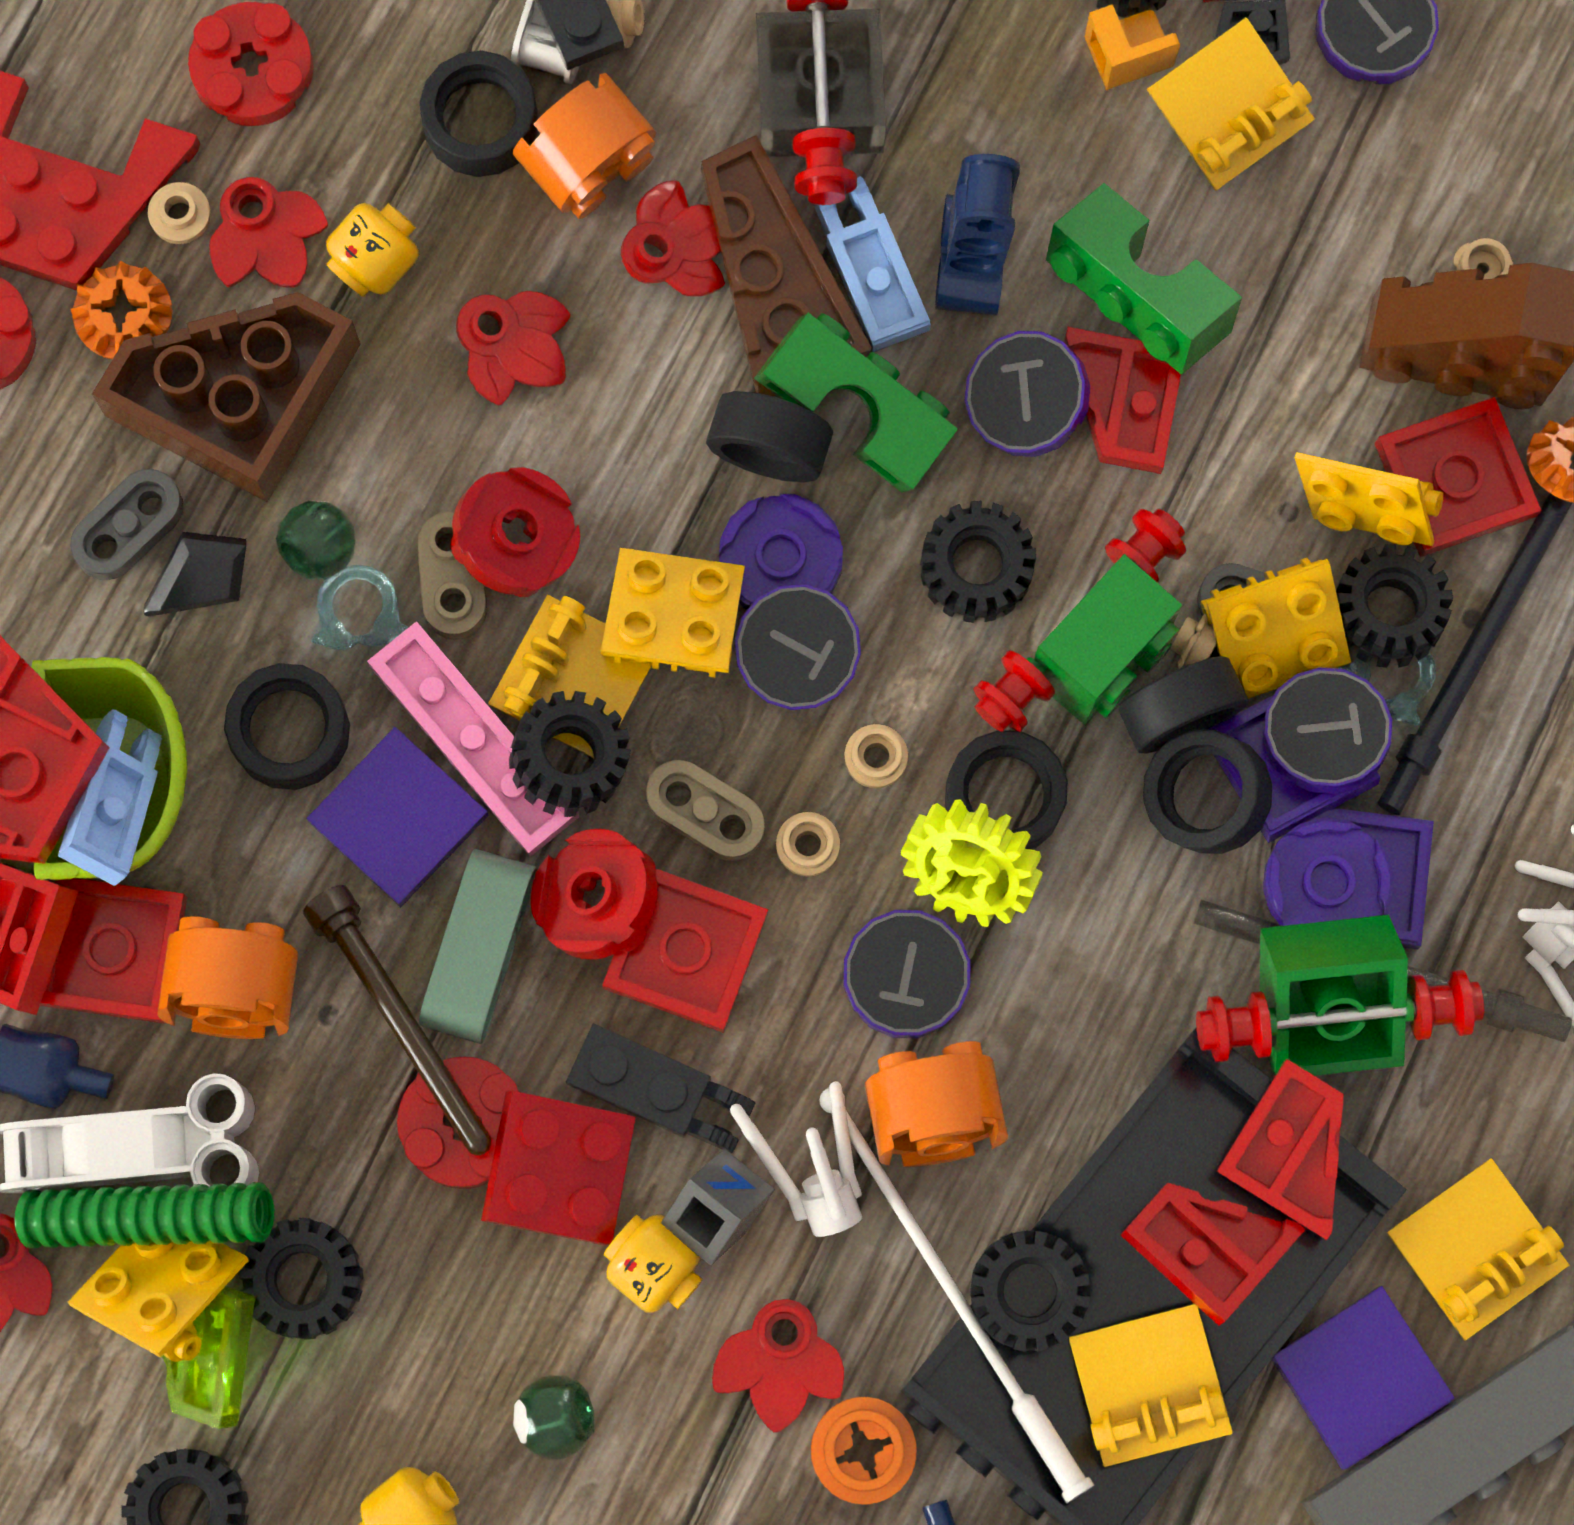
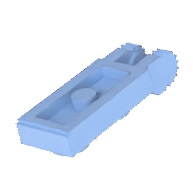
M860 176L857 177V188L848 194L861 222L844 228L835 204H814V207L826 235L827 247L863 332L872 348V352H876L930 331L931 323L884 213L879 214L866 182Z
M112 709L111 712L109 711L104 716L96 731V734L110 748L68 820L58 856L115 886L127 877L130 871L158 771L154 768L162 738L160 734L147 728L135 739L129 753L130 756L120 751L128 719H126V715Z

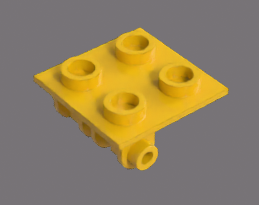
M1247 17L1147 88V91L1215 191L1315 120L1306 106L1312 102L1308 90L1299 81L1293 85L1291 84Z
M1296 452L1295 462L1313 519L1337 531H1350L1352 528L1376 533L1384 540L1398 545H1409L1412 542L1433 546L1434 537L1428 515L1437 517L1440 513L1443 503V492L1433 490L1432 483Z
M620 548L600 654L614 657V663L621 664L622 660L647 664V661L652 662V669L658 670L660 663L670 664L671 672H678L679 666H684L686 670L707 672L709 677L715 678L716 672L729 673L732 642L745 566Z
M1306 557L1300 559V564L1277 571V576L1274 575L1272 570L1264 572L1265 581L1257 583L1256 579L1251 576L1246 578L1247 587L1245 588L1237 585L1220 592L1218 589L1210 591V598L1200 601L1202 612L1207 616L1208 625L1212 624L1219 656L1230 659L1248 699L1281 687L1296 674L1319 667L1338 668L1351 663L1328 559L1310 562Z
M547 594L488 705L520 721L526 711L530 713L533 704L542 697L546 703H549L553 693L564 691L565 700H572L574 692L580 691L586 693L584 703L593 705L596 697L605 701L606 705L603 712L607 716L616 710L622 718L618 726L619 728L650 671L652 662L647 661V664L622 660L621 664L614 663V657L601 655L605 623L584 613L585 606L567 596H563L560 601ZM563 733L553 737L594 758L590 745L580 736Z
M1492 1158L1386 1232L1464 1341L1570 1266L1559 1251L1564 1248V1243L1559 1235L1550 1226L1542 1228Z
M172 1241L168 1245H158L154 1242L150 1245H137L136 1243L131 1246L120 1245L73 1295L68 1304L158 1357L164 1354L166 1358L173 1362L190 1361L197 1356L202 1344L192 1322L249 1259L244 1254L223 1243H212L211 1241H208L206 1244H196L192 1241L188 1244H175Z
M1196 1304L1069 1337L1092 1421L1090 1425L1097 1451H1100L1104 1467L1233 1434L1201 1316Z

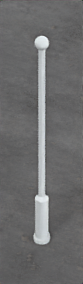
M829 1088L821 1093L819 1102L824 1111L832 1113ZM846 1111L852 1145L1012 1397V1411L1062 1489L1063 1493L1061 1496L1066 1504L1073 1501L1095 1485L1090 1477L1086 1478L1034 1395L1023 1392Z

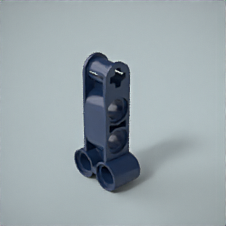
M975 154L962 160L954 195L946 194L935 309L987 315L998 314L1003 266L1015 231L1012 206L1013 195L1020 174V164L1016 160L996 154Z

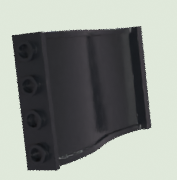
M1196 1027L1032 1228V1230L1051 1234L1066 1242L1080 1256L1089 1275L1091 1284L1089 1285L1091 1297L1089 1309L1087 1308L1083 1318L1084 1321L1079 1329H1076L1070 1336L1194 1304L1120 1236L1167 1183L1197 1191L1205 1199L1212 1201L1223 1199L1248 1207V1212L1280 1222L1286 1219L1295 1221L1217 1172L1218 1167L1269 1087L1272 1079L1233 1048L1231 1049L1228 1061L1215 1062L1211 1050H1201ZM1341 1135L1339 1137L1333 1229L1329 1238L1326 1240L1303 1226L1306 1230L1232 1315L1220 1326L1198 1307L1227 1412L1292 1335L1381 1219L1394 1207L1407 1190ZM1025 1264L1015 1268L1008 1275L1004 1284V1297L1008 1306L1015 1313L1026 1317H1035L1045 1313L1052 1306L1056 1297V1284L1052 1275L1045 1268L1035 1264ZM960 1317L901 1390L911 1400L904 1410L932 1434L935 1435L939 1428L943 1426L961 1441L962 1444L955 1453L983 1477L986 1478L994 1469L1010 1482L1013 1488L1009 1491L1007 1497L1036 1521L1045 1512L1060 1525H1139L1203 1442L1104 1467L1100 1451H1097L1090 1425L1092 1421L1069 1339L1062 1344L1050 1347L1048 1350L1025 1352L1014 1350L1012 1347L1001 1344L986 1331L1023 1392L1034 1395L1086 1478L1090 1477L1095 1485L1081 1496L1066 1504L1061 1496L1063 1493L1062 1489L1012 1411V1397Z

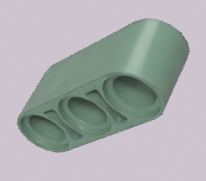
M476 848L473 849L462 877L423 1000L419 1017V1025L421 1027L475 1043H483L494 1015L531 897V889L537 872V866Z

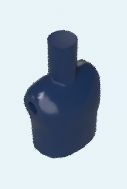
M4 1024L1 1027L0 1093L13 1095L42 1107L56 1109L64 1103L70 1090L108 1099L114 1082V1074L78 1065L79 1046L74 1039L48 1032L29 1031L9 1024Z

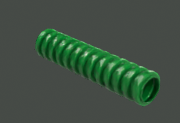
M252 1182L248 1186L244 1183H232L230 1186L215 1183L210 1187L205 1184H195L191 1188L188 1185H176L173 1188L166 1185H158L155 1188L138 1186L135 1189L133 1187L121 1186L116 1190L112 1187H102L99 1190L89 1187L82 1188L79 1191L74 1188H65L62 1191L46 1189L43 1192L41 1190L29 1189L21 1195L15 1210L16 1232L20 1242L26 1248H39L42 1245L47 1248H57L60 1245L63 1247H76L79 1244L84 1247H94L97 1244L100 1246H113L116 1243L121 1246H131L134 1243L137 1245H150L153 1242L158 1245H168L172 1241L175 1244H188L190 1241L196 1244H206L208 1241L212 1243H225L228 1240L234 1243H244L248 1239L250 1242H263L268 1238L275 1219L274 1200L269 1188L261 1182Z

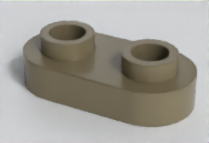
M442 512L430 517L422 525L417 537L422 607L427 623L435 633L447 639L459 640L473 635L483 625L487 615L486 587L477 581L466 570L465 566L454 558L451 551H443L437 547V542L442 535L447 533L453 534L452 521L454 512ZM451 594H459L466 599L464 607L457 612H448L442 607L444 599Z
M684 760L666 762L656 768L651 774L646 787L647 803L654 817L664 825L723 860L737 861L745 859L752 855L761 845L765 828L764 817L759 806L749 797L697 765ZM682 786L689 790L691 798L688 803L683 806H674L668 802L666 796L673 787ZM730 819L740 821L745 827L744 834L735 840L725 838L720 831L722 824Z

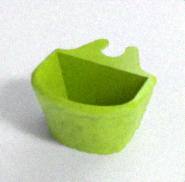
M88 657L71 660H33L32 668L95 733L104 716L109 711L111 712L112 709L127 716L126 719L128 720L120 751L130 756L129 753L135 739L147 728L161 735L160 750L154 768L158 771L130 867V871H134L149 862L163 846L174 828L184 799L187 778V752L183 729L172 698L167 695L165 689L155 676L131 659ZM66 827L45 864L34 863V874L37 880L98 878L58 856Z

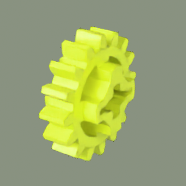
M954 800L949 812L940 804H933L927 816L919 814L901 850V856L908 859L903 869L904 876L920 879L914 889L916 895L931 894L935 897L933 910L936 912L944 910L947 906L954 909L957 922L963 923L968 914L976 915L982 927L989 926L994 914L1005 924L1012 921L1016 911L1024 914L1043 877V872L1036 868L1042 857L1040 851L1025 849L1031 835L1027 831L1013 833L1009 830L1008 827L1012 817L1007 814L999 817L997 820L988 817V807L983 803H980L975 813L968 812L961 800Z

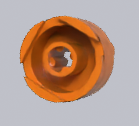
M607 73L599 74V88L596 89L589 80L575 87L551 106L533 124L541 134L531 146L522 137L513 150L515 158L562 213L572 211L580 220L593 212L606 199L607 195L602 189L619 175L625 181H629L651 163L654 157L649 151L655 145L653 139L655 138L656 130Z
M197 916L183 917L180 919L179 931L173 932L168 937L157 1015L162 1021L172 1026H175L176 1014L193 1019L191 1032L215 1037L263 1039L266 1026L273 1025L276 1027L278 1036L286 1034L289 1030L298 951L292 945L283 941L285 930L273 924L249 923L246 924L245 931L219 928V923L209 918Z
M967 1041L955 1043L943 1048V1055L917 1059L916 1052L912 1051L896 1052L878 1059L880 1072L866 1080L865 1088L878 1159L881 1164L890 1165L893 1154L901 1155L903 1167L947 1163L974 1156V1142L989 1137L991 1148L993 1149L1007 1141L1008 1133L994 1061L991 1057L983 1055L980 1042Z

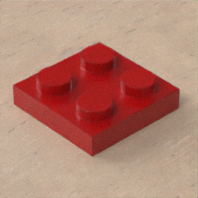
M1495 397L1379 436L1374 443L1385 472L1419 479L1422 482H1430L1433 484V490L1443 492V503L1440 513L1437 517L1428 515L1434 537L1433 546L1414 542L1420 557L1536 518L1541 512Z
M656 869L657 900L652 917L646 925L645 938L632 951L625 952L620 950L613 955L602 987L610 992L724 1033L768 916V909Z
M79 878L55 880V882L79 892L72 910L70 924L64 933L51 972L49 986L44 992L40 1006L165 1024L158 1017L157 1012L167 942L170 934L179 931L180 919L185 916L188 897L184 893L121 884L113 886L107 882Z
M507 1091L505 1093L481 1221L609 1246L614 1238L636 1117L518 1091Z

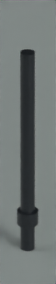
M1549 493L1541 507V512L1531 525L1416 734L1407 735L1398 751L1396 760L1399 764L1377 802L1384 810L1400 815L1421 776L1430 775L1442 753L1438 747L1439 743L1563 522L1572 502L1562 500Z

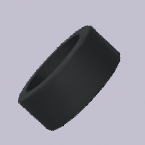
M483 50L459 53L439 64L425 81L419 102L421 120L426 141L438 160L455 172L475 177L501 174L520 163L513 155L516 144L523 137L528 145L531 146L535 141L538 131L533 125L538 120L534 87L521 67L503 55ZM488 83L502 87L509 93L515 103L516 110L513 127L506 136L490 144L471 145L459 142L450 135L444 125L443 111L446 101L454 92L467 85Z
M733 391L723 393L719 399L706 444L714 454L741 469L782 481L805 483L816 481L820 476L833 436V430L829 423L816 413L792 402L755 392Z
M1218 656L1188 665L1147 684L1121 702L1118 710L1137 751L1148 754L1158 751L1170 738L1192 729L1208 730L1232 718L1247 706L1249 700L1230 659Z
M277 663L256 670L236 687L226 706L224 731L231 753L251 778L271 788L298 790L319 783L337 768L348 748L350 722L339 693L324 675L304 665ZM284 690L299 691L313 698L321 708L325 719L324 737L318 748L307 758L293 763L274 762L263 756L254 746L250 734L251 717L258 704L269 695Z
M1192 729L1170 738L1153 755L1144 775L1143 802L1150 822L1165 839L1198 853L1224 854L1244 846L1262 829L1272 806L1273 784L1265 761L1249 744L1217 730ZM1202 755H1219L1228 759L1239 771L1243 782L1242 799L1235 814L1225 824L1213 829H1197L1187 824L1179 816L1174 805V785L1181 770L1192 759Z
M997 730L976 737L958 753L946 781V810L949 812L954 800H961L966 806L967 811L973 812L968 794L969 783L974 772L986 761L998 757L1017 758L1029 764L1039 775L1044 789L1043 804L1038 815L1027 825L1011 831L1013 833L1027 831L1031 836L1025 849H1036L1053 834L1067 805L1068 780L1060 759L1044 741L1022 731L1004 730L1000 732Z

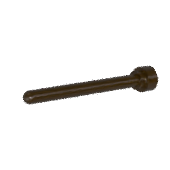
M337 885L318 894L303 909V915L317 936H325L329 943L336 942L466 1149L473 1155L485 1154L491 1147L490 1135L358 929L361 925V920L358 917L360 906L346 885Z

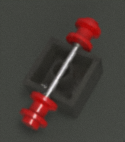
M786 0L787 9L790 12L756 13L760 142L768 157L801 156L806 158V170L798 173L794 178L795 190L801 195L808 196L810 203L833 205L844 201L845 194L857 188V175L854 171L844 168L843 156L848 154L884 152L886 116L880 9L844 10L848 6V0Z

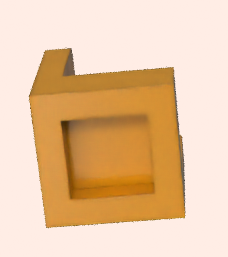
M1112 4L1089 13L1084 38L1106 90L1174 67L1180 42L1176 33L1164 36L1154 11H1143L1119 20Z

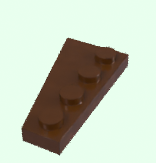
M757 135L701 161V173L756 393L777 397L755 380L754 377L798 318L808 312L816 319L820 313H823L836 320L851 335L847 343L867 357L872 348Z

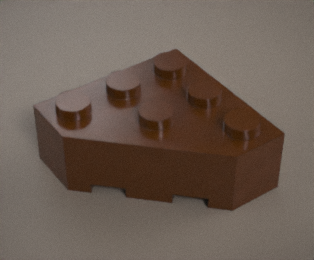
M1537 263L1510 265L1508 274L1498 275L1493 279H1483L1484 273L1478 268L1435 273L1433 282L1423 283L1416 287H1410L1411 281L1404 276L1383 278L1372 298L1359 368L1374 371L1375 377L1386 382L1407 383L1413 379L1435 384L1436 390L1447 395L1468 396L1475 392L1494 396L1499 404L1513 409H1529L1534 405L1542 406L1574 362V271Z
M299 292L274 298L272 299V304L237 313L236 309L188 322L187 327L154 337H151L150 333L124 340L92 392V395L105 417L268 502L361 344L352 320Z

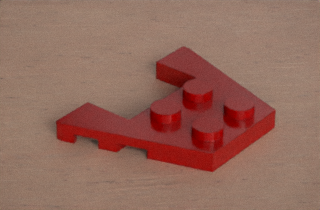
M0 71V265L77 291V285H83L93 276L95 268L102 267L128 236L130 225L150 203L153 195L160 188L168 185L167 181L184 161L189 163L201 144L197 135L145 118L122 175H117L8 139L29 87L24 78Z
M0 635V858L45 864L67 826L68 820L88 783L96 774L110 747Z

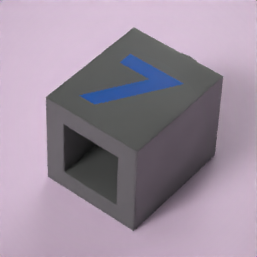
M723 1149L688 1180L661 1224L711 1266L746 1234L775 1189L726 1149Z

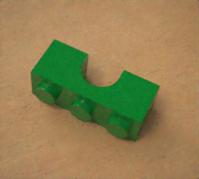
M1103 183L1053 224L1046 261L1051 264L1054 272L1063 281L1074 284L1096 302L1100 311L1108 319L1121 323L1141 340L1146 350L1154 358L1166 361L1182 375L1232 333L1242 296L1197 259L1180 272L1168 276L1153 275L1139 268L1134 262L1141 256L1150 220L1107 184Z
M809 312L798 318L754 379L780 399L797 404L814 412L831 390H847L857 395L868 409L870 425L866 437L853 455L900 492L913 490L958 430L957 427L946 420L950 411L930 394L920 390L915 396L896 381L901 375L900 372L880 355L870 352L865 357L848 344L847 341L851 337L850 333L833 318L820 313L816 319Z

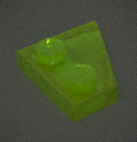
M225 1286L192 1322L197 1330V1336L200 1337L202 1342L197 1356L190 1361L182 1360L179 1362L171 1361L164 1354L161 1356L167 1369L165 1382L173 1413L217 1429L238 1426L255 1296Z

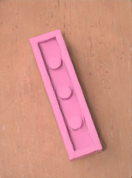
M417 621L367 661L369 667L529 857L533 856L579 818L578 812L576 817H564L565 808L558 806L553 815L543 811L546 803L538 798L532 805L524 798L527 792L526 786L524 785L517 789L512 780L516 770L515 768L509 769V756L512 751L510 747L514 736Z

